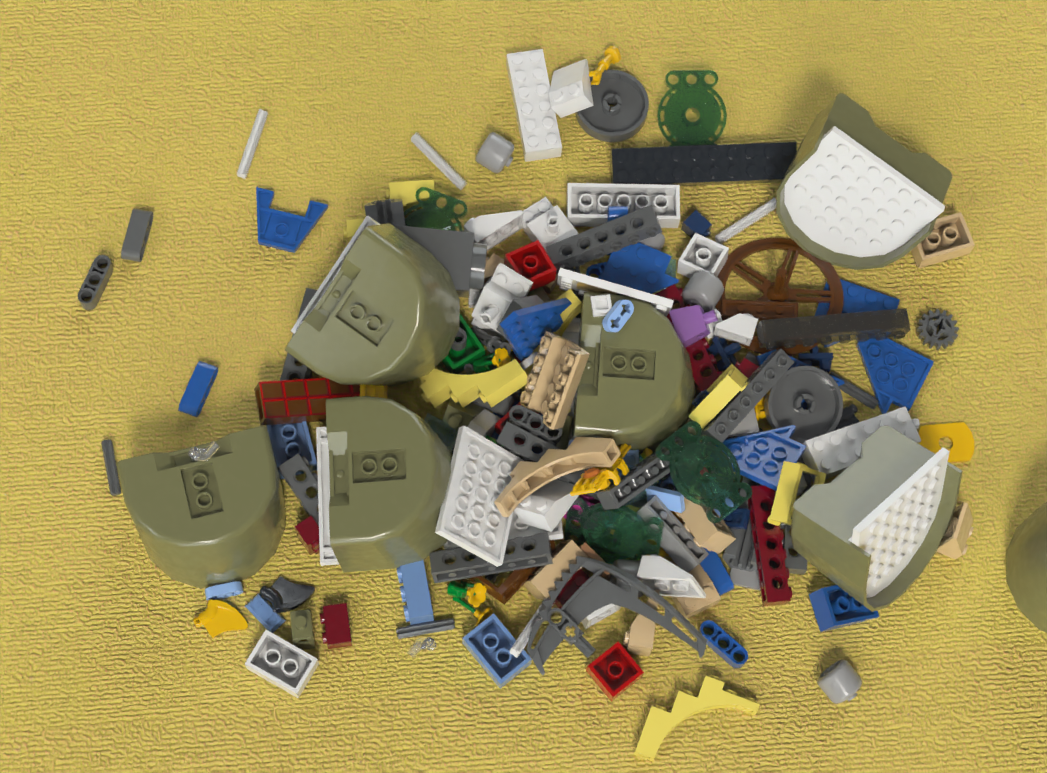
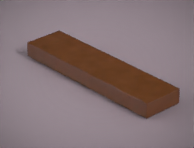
M722 299L721 318L728 319L741 313L751 314L758 321L798 322V302Z

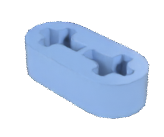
M618 300L603 319L602 325L604 330L607 332H618L633 314V303L629 300ZM622 305H626L625 308H624V309L626 310V312H622V310H623ZM611 320H615L613 322V324L615 325L614 327H611Z
M235 581L208 587L205 589L206 600H218L240 595L244 592L242 582Z

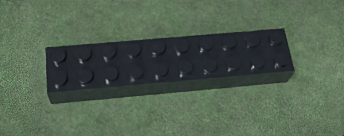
M796 142L615 148L610 151L611 184L701 186L781 183L797 152Z

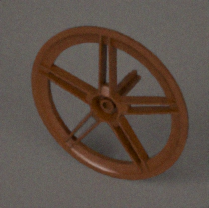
M766 238L747 243L728 256L726 263L717 276L724 286L723 294L715 307L720 314L722 313V299H725L726 282L732 271L764 294L756 301L830 303L829 310L820 325L799 338L794 322H790L795 337L794 340L791 338L786 322H781L788 341H771L753 335L750 346L740 343L742 347L759 354L782 349L787 355L792 356L811 350L828 338L837 326L842 314L843 288L831 263L820 260L804 251L791 239ZM772 249L788 251L782 267L777 269L775 282L769 281L741 263L746 257L760 251ZM791 252H795L790 270L787 275V270L785 269V267L787 265ZM799 254L812 261L821 270L827 280L830 291L794 289L788 286ZM737 267H739L740 269H742L743 271H745V272L748 273L749 275L753 276L754 278H756L757 280H759V281L762 282L763 284L760 285V284L757 283L755 280H753L751 277H749V276L746 275L744 272H742L741 270H739ZM797 295L830 296V297H797Z

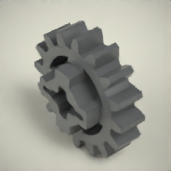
M936 309L935 313L929 310L927 315L923 314L918 322L919 327L916 332H921L918 338L924 339L922 344L929 343V349L936 346V350H939L941 346L946 349L948 344L952 345L958 337L956 333L959 330V327H954L957 320H951L953 315L946 316V311L944 310L943 313H940L939 309Z

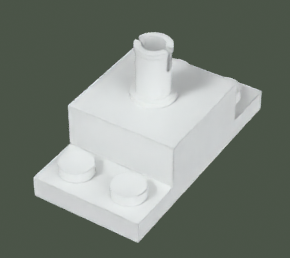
M546 197L522 211L524 213L522 229L532 242L539 240L546 253L547 246L579 234L558 205L553 207Z
M500 263L491 281L482 290L471 315L474 317L471 324L492 337L497 336L502 342H505L507 339L496 329L512 300L527 297L533 282Z

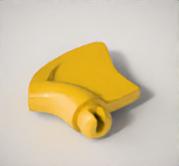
M208 600L207 608L198 614L197 617L193 618L196 627L204 625L212 639L227 631L246 630L248 628L246 620L234 607L219 600Z

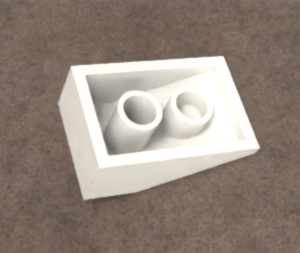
M587 59L553 72L549 90L550 105L560 118L594 106Z
M522 210L481 215L475 219L471 218L465 223L464 232L474 233L475 243L487 244L488 251L522 229L524 213Z
M555 479L534 491L515 508L520 523L552 532L579 496H571L570 494L574 484Z
M642 555L637 578L654 591L655 589L660 590V596L706 598L705 592L693 575L659 555Z

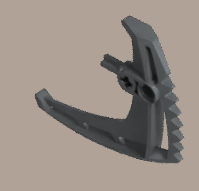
M576 556L577 564H569L570 573L561 572L563 581L554 582L557 590L548 591L551 600L542 601L546 610L538 611L542 620L534 622L527 646V651L541 675H545L544 663L563 640L567 641L571 646L574 644L589 658L596 649L582 636L584 633L579 629L578 625L588 615L609 604L627 608L659 624L698 651L700 659L704 655L707 640L669 602L634 576L605 562ZM581 567L595 573L571 596L561 609H552V605L564 586ZM606 571L629 584L631 592L623 590L600 577V575ZM640 591L665 610V615H661L639 600L637 597L638 592ZM552 614H561V622L553 623L551 621ZM674 617L697 641H693L674 625L672 618ZM544 621L548 622V627L535 648L532 649L531 646L539 628ZM567 628H570V630L572 628L575 629L574 637L571 635L569 637L566 636Z

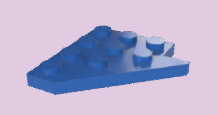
M640 242L612 252L600 278L601 280L650 294L679 282V279L665 274L672 256Z
M790 425L724 440L721 444L715 446L709 456V460L777 491L783 462H799L806 450V445L790 439L796 427Z

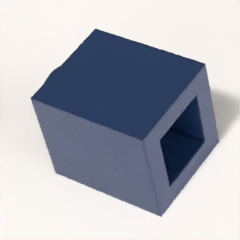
M695 210L683 222L681 230L691 239L695 233L708 238L711 235L712 224Z

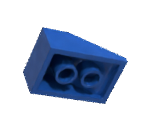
M838 585L824 587L808 594L820 632L842 628L879 617L878 611H870Z

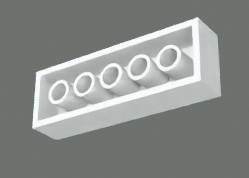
M543 49L507 54L506 66L525 162L561 157L562 144L556 114L550 105V84Z
M567 184V219L573 226L597 227L607 223L608 206H628L629 214L649 205H652L661 228H678L680 185Z
M905 406L806 440L803 445H806V450L802 458L808 468L826 473L825 479L841 474L860 457L862 442L881 426H890L918 444L921 442V438ZM810 474L814 483L815 475Z

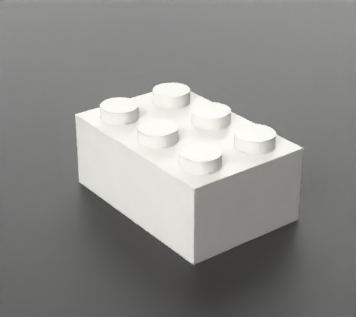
M265 630L245 662L248 670L297 698L300 697L319 665L317 658L268 630Z

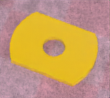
M964 422L923 425L919 429L918 434L921 438L919 444L934 454L942 449L939 445L941 438L947 437L952 441V448L948 449L950 451L949 463L968 462L971 460L975 447L974 438L969 427Z

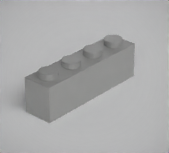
M656 495L633 515L684 571L690 572L709 555L703 547L700 548L693 541L694 537Z

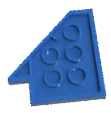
M840 279L844 296L842 314L837 326L826 339L824 347H830L864 332L866 327L871 329L892 320L895 317L900 300ZM826 281L824 290L830 291L829 285ZM830 303L818 304L811 327L817 328L824 320Z
M562 298L515 310L500 323L512 350L520 361L528 358L533 353V350L540 345L541 338L546 331L553 333L560 329L563 324L560 314L572 304L571 301L567 298Z
M866 327L857 343V348L875 397L879 401L878 405L881 413H887L891 403L901 408L906 406L907 411H909L934 361Z

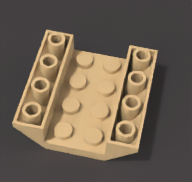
M546 331L541 338L538 354L534 357V365L527 377L525 390L521 393L520 404L531 411L541 413L543 415V423L550 429L563 428L590 353L573 341Z

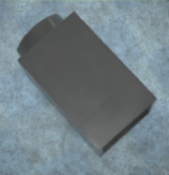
M393 225L427 249L450 273L459 297L469 298L470 289L483 290L487 244L475 243L474 233Z

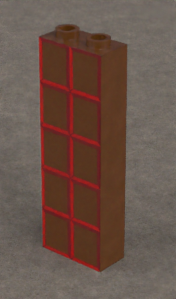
M328 378L258 382L254 389L260 426L302 423L304 421H326V399L360 397V385H343Z

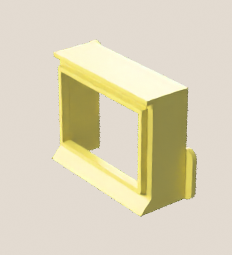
M731 364L707 389L709 394L697 407H694L688 417L703 430L739 391L742 392L746 388L748 378Z
M784 461L768 523L777 526L780 523L791 526L793 506L802 472L815 475L813 485L824 484L826 473L808 468L807 465L799 462Z

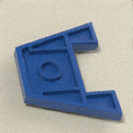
M256 187L258 244L295 253L326 212L328 205L310 201L306 215L303 217L271 209L270 207L275 195L274 192Z

